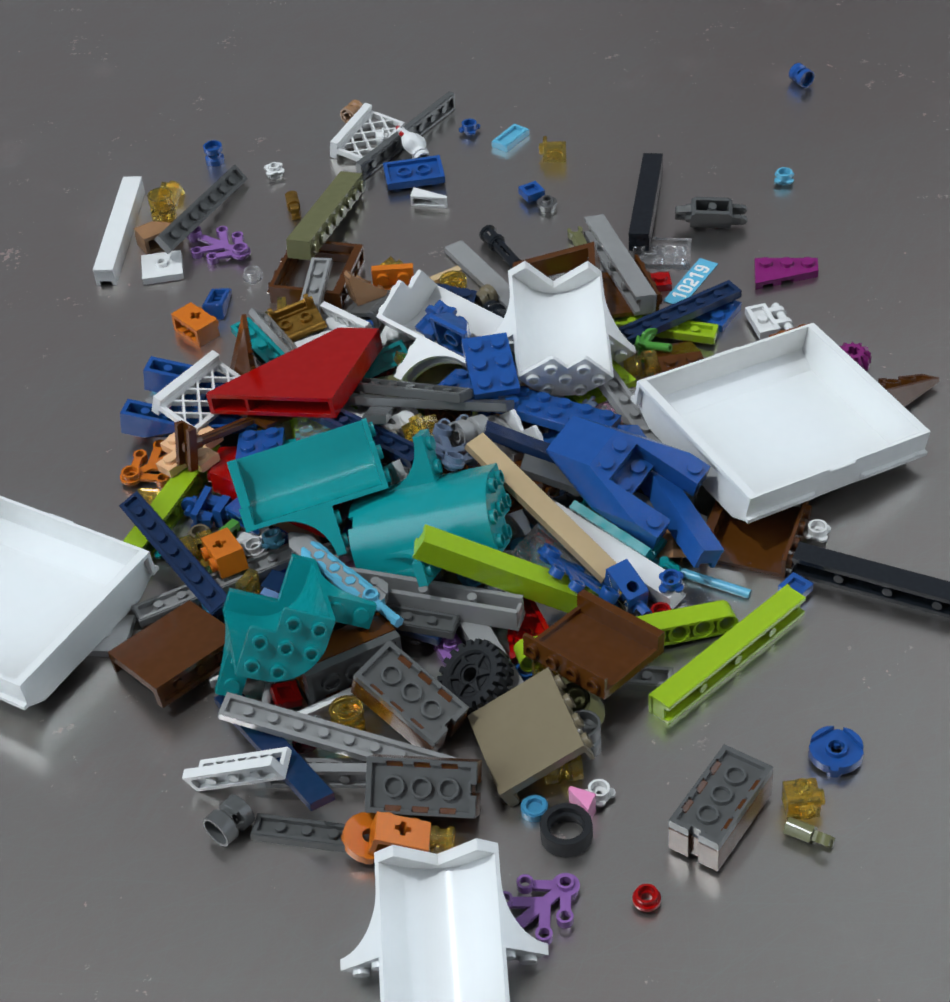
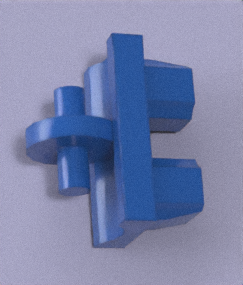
M441 300L434 306L428 305L425 309L427 314L415 326L417 332L433 342L436 341V337L429 317L432 314L439 313L457 314L456 308L446 305Z
M205 486L199 498L193 496L183 499L181 508L184 511V515L190 516L193 520L191 527L197 524H204L212 528L214 518L209 510H212L221 498L212 494V487Z

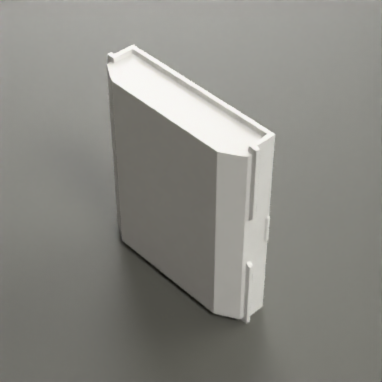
M814 322L638 380L635 395H632L630 399L635 405L638 404L649 429L662 443L689 452L711 466L702 485L732 517L743 520L747 524L851 483L919 459L928 453L925 447L931 431Z
M0 496V700L23 710L45 701L132 609L131 606L136 605L140 601L151 576H154L159 570V566L153 563L150 551L80 526L57 515L48 514Z

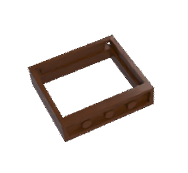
M326 241L314 258H332V262L346 263L334 290H326L323 302L325 301L343 310L349 297L344 272L345 270L350 271L355 277L360 274L365 263L364 246L362 244ZM287 249L284 257L280 260L278 269L274 271L271 282L268 283L269 289L267 294L270 295L271 303L291 305L298 302L303 291L302 287L286 286L299 259L288 258Z
M594 242L513 263V267L526 261L547 277L571 271L587 261L600 270V258Z

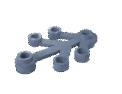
M435 423L432 432L436 442L435 452L444 468L455 472L458 469H463L465 464L472 467L477 466L478 462L464 449L465 443L456 447L451 446L449 439L451 438L453 428L443 423Z

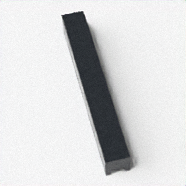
M643 153L628 233L629 251H633V247H645V251H650L663 174V153Z
M798 542L797 549L792 557L793 569L791 574L794 572L809 581L950 619V581L803 542Z

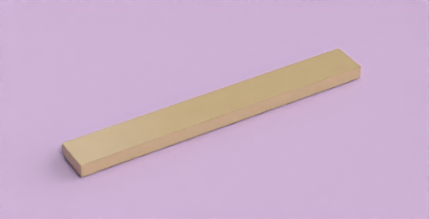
M484 433L468 442L464 449L481 466L497 463L499 470H502L504 474V488L600 583L604 582L606 569L617 563Z

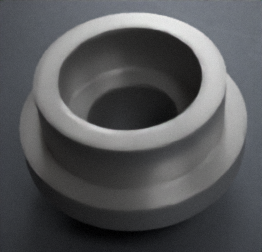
M544 195L538 199L537 206L541 212L550 213L555 210L557 200L550 195Z

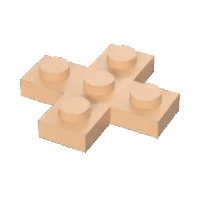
M207 426L201 429L197 434L202 435L214 429L210 426ZM175 433L169 435L160 443L162 450L168 454L158 461L156 466L158 471L173 478L187 468L188 465H177ZM223 437L207 443L198 449L199 471L204 473L221 460L219 454L212 450V448L224 440Z

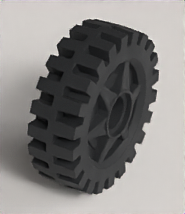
M470 639L466 641V645L463 643L459 644V650L453 649L450 652L452 657L444 659L443 662L446 666H441L439 672L443 675L437 676V680L469 706L467 716L508 692L507 686H512L514 681L510 678L514 676V670L511 668L513 664L509 660V656L498 646L485 639H475V641Z

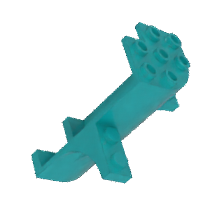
M364 418L358 422L228 461L227 466L241 506L239 512L246 533L280 522H299L312 526L324 534L333 545L337 556L346 554V548L350 547L346 532L341 534L338 524L343 523L339 510H333L332 506L389 488L387 483L392 482L388 468L383 469L380 460L384 459L380 444L375 445L372 438L376 436L372 421L367 422V419Z
M429 429L419 430L412 437L414 460L407 477L396 484L388 486L389 488L355 498L351 504L348 516L349 520H352V529H348V536L355 567L416 577L419 587L429 586L442 569L413 559L414 541L421 536L425 524L503 552L512 538L511 527L505 521V515L511 507V498L505 492L503 485L505 482L502 470H499L497 463L442 474L443 465L441 460L437 458L435 452L436 442L434 437L430 435Z
M296 554L291 555L278 599L229 588L223 607L225 644L215 694L226 696L227 692L242 696L247 678L279 682L304 674L323 656L335 622L369 629L377 607L376 602L357 597L339 589L322 576L316 559Z

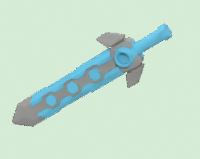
M288 533L289 548L300 556L316 559L320 572L333 582L336 587L357 597L376 602L375 612L378 611L395 627L398 628L403 624L404 619L386 606V599H389V585L386 581L380 579L376 585L377 587H375L330 553L325 546L309 534Z

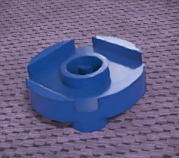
M826 726L817 730L812 735L808 755L811 762L818 769L826 772L829 777L837 778L841 774L850 773L860 766L864 755L863 741L856 732L849 728L843 727V730L834 729V726ZM833 747L836 750L841 748L842 750L840 753H835L831 751V748Z

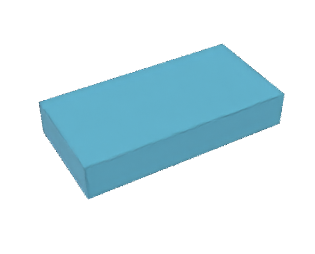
M513 124L491 141L492 147L508 152L530 135L529 129Z

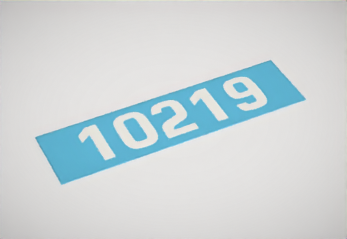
M699 258L663 301L674 304L692 296L718 263Z

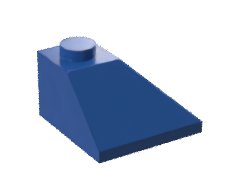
M452 313L432 314L429 318L437 343L464 357L461 339L472 338L467 320L462 316H456Z

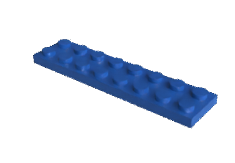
M455 369L438 384L472 389L468 372L465 369ZM520 386V393L486 398L514 400V409L522 421L556 431H561L573 415L614 428L621 424L622 415L613 413L611 410H601L589 404L573 402L568 398L551 396L547 392L530 390L525 386Z

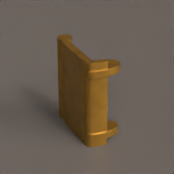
M307 293L303 294V300L276 311H273L272 308L267 309L268 315L292 342L327 328L326 322L319 313L312 296L309 297Z

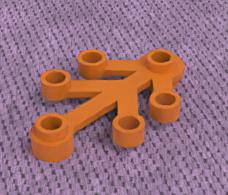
M156 440L153 443V450L149 461L145 450L139 449L133 453L134 459L132 464L121 470L120 480L122 484L134 486L139 482H156L160 488L165 486L170 479L169 476L164 473L149 474L151 471H158L156 463L164 457H160L161 454L165 453L160 445L164 440Z

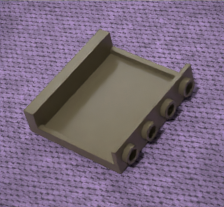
M549 667L467 716L497 791L511 808L520 803L517 795L518 791L585 752L591 760L595 759L591 750L594 744L587 732L583 733L582 727L585 726L580 715L577 712L574 713L572 709L576 707L569 693L565 694L566 683L560 674L555 675Z

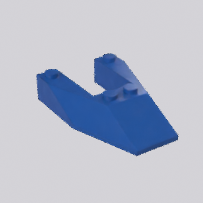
M151 356L143 369L144 390L158 393L193 365ZM218 371L213 373L217 377H226V375ZM201 382L199 388H211V383ZM215 383V388L225 383ZM186 394L184 400H197L196 394ZM200 394V400H207L206 394ZM127 399L120 412L121 433L142 438L168 437L175 433V422L163 413L158 416L152 412V404ZM171 406L169 408L173 412H182V406ZM185 406V411L198 412V407ZM201 406V411L210 412L209 406ZM220 414L205 427L210 426L213 429H217L244 417L234 414ZM186 418V421L195 426L199 423V418ZM252 424L232 434L247 430H257L259 425Z
M574 415L546 449V453L592 510L652 550L666 533L671 520L634 496V493L653 470L691 496H694L705 481L711 467L689 452Z

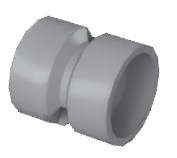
M480 414L468 417L466 420L461 419L451 422L449 426L453 428L449 441L452 447L460 446L463 443L467 444L481 433H484L488 418Z

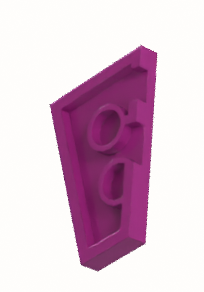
M755 258V290L762 289L763 285L772 283L773 286L781 285V281L791 280L797 282L818 277V258Z

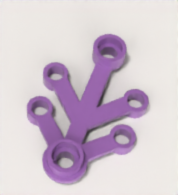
M200 226L187 236L191 243L201 241L209 244V246H196L191 249L193 259H200L204 256V253H208L206 259L209 265L219 263V259L231 257L237 260H244L251 254L250 248L244 243V235L240 231H236L231 235L234 244L228 243L227 237L229 232L226 226L216 228L217 237L220 240L202 234Z
M561 873L555 876L553 880H533L528 874L520 875L517 878V890L521 894H529L532 891L548 892L543 897H513L510 892L503 891L505 899L509 900L507 902L509 909H527L516 918V921L523 929L539 916V927L535 931V938L541 942L550 945L553 941V931L550 928L551 906L559 899L560 910L556 913L557 925L567 929L574 923L571 900L578 894L580 882L573 874ZM525 882L529 883V885L522 886L521 884ZM564 916L569 917L568 920H562L561 918ZM541 934H548V935H549V936L546 937V938L540 937Z

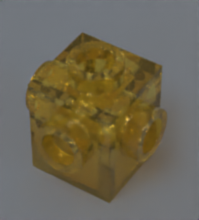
M417 414L408 419L409 423L401 426L405 439L413 442L412 437L419 430L429 429L430 435L434 436L432 432L438 420L435 414L422 417V414Z
M799 778L782 782L781 799L786 819L792 817L794 819L808 820L820 817L821 805H825V794L823 788H818L816 778Z

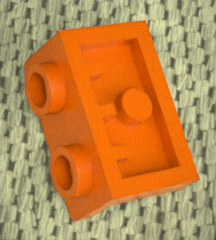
M413 263L371 266L373 285H381L385 290H391L397 281L401 280L409 286L410 280L414 275Z

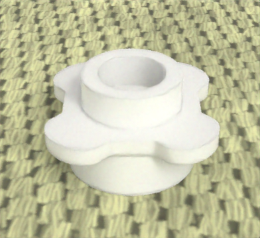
M382 127V131H376V145L378 146L388 138V133H384V127Z
M272 162L264 166V170L267 171L266 175L270 179H278L285 172L282 168L283 164L280 162Z
M814 519L807 524L808 530L804 532L806 539L826 542L828 540L827 534L831 531V527L824 520Z
M603 779L591 781L588 789H585L596 794V807H604L606 801L614 798L616 795L615 789L610 788L609 783Z

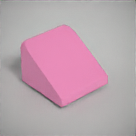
M570 786L568 789L569 803L577 804L584 808L592 820L596 812V794Z

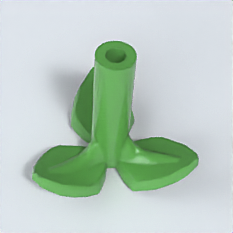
M656 328L646 329L641 337L637 335L635 340V350H639L638 357L647 366L652 365L648 350L672 351V344L651 342L658 331Z

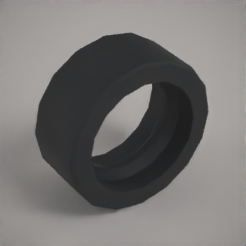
M561 803L548 808L540 821L542 845L549 853L557 857H576L584 853L591 845L593 838L591 816L584 808L577 804ZM569 821L580 825L583 831L574 838L561 839L552 835L550 829L559 822Z

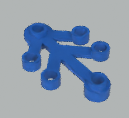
M544 543L543 547H539L537 550L540 554L539 558L546 564L551 565L548 571L550 575L559 580L563 578L565 573L571 580L568 587L572 591L579 593L586 585L596 592L600 598L611 604H615L619 599V592L610 586L604 585V582L600 583L595 577L585 574V569L580 565L561 558L562 553L556 547Z

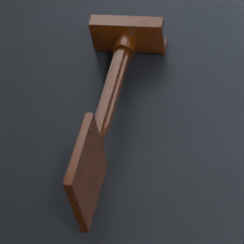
M240 415L244 418L202 435H198L196 428L183 420L175 422L177 465L187 464L188 471H196L199 469L198 449L202 448L205 444L252 424L268 429L296 417Z

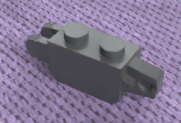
M694 197L691 200V204L675 207V219L690 222V227L730 229L731 225H744L748 222L747 216L741 215L747 212L746 205L732 204L730 198Z

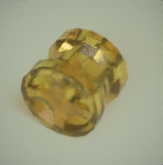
M432 825L430 853L437 854L439 851H446L455 847V826L441 829L437 825Z

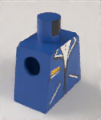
M628 559L607 568L604 585L612 587L620 594L619 599L613 605L634 616L652 614V611L647 606L649 590Z

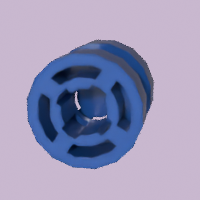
M796 63L789 71V78L797 82L801 87L806 88L814 81L815 74L803 64Z
M217 140L206 142L203 145L204 153L206 154V164L211 167L222 165L225 161L224 155L221 153L223 150L222 143Z

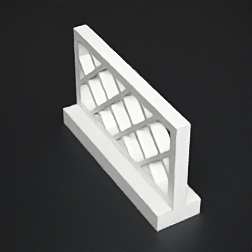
M365 102L330 141V157L337 159L341 155L354 161H359L363 157L362 155H366L374 149L370 145H376V139L367 140L366 138L371 136L376 138V131H382V129L376 130L375 127L383 126L384 133H388L389 138L397 129L396 127L388 128V125H400L403 127L405 122L372 110V105ZM375 118L380 121L372 122L371 119ZM371 128L372 131L363 132V129ZM362 138L363 141L355 142L354 139ZM366 146L367 149L359 150L358 147ZM354 148V151H347L345 149Z
M212 350L155 394L151 411L158 416L163 413L174 422L183 420L188 423L186 418H199V423L194 426L198 433L220 415L201 411V406H209L207 400H200V394H206L215 389V383H227L241 375L219 360V354ZM219 369L226 374V377H217L213 373ZM201 382L211 383V388H199V384ZM186 394H196L197 400H184V396ZM171 406H182V412H173L169 408ZM185 406H197L198 412H186Z

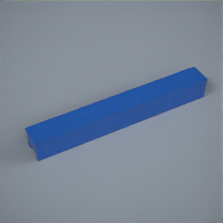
M618 425L617 427L620 430L646 437L639 425ZM652 470L641 484V490L648 496L654 509L671 520L668 530L693 568H699L700 564L707 563L710 568H715L721 554L724 552V548L683 489Z

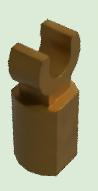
M288 191L285 193L288 211L291 212L292 220L300 219V203L297 192Z

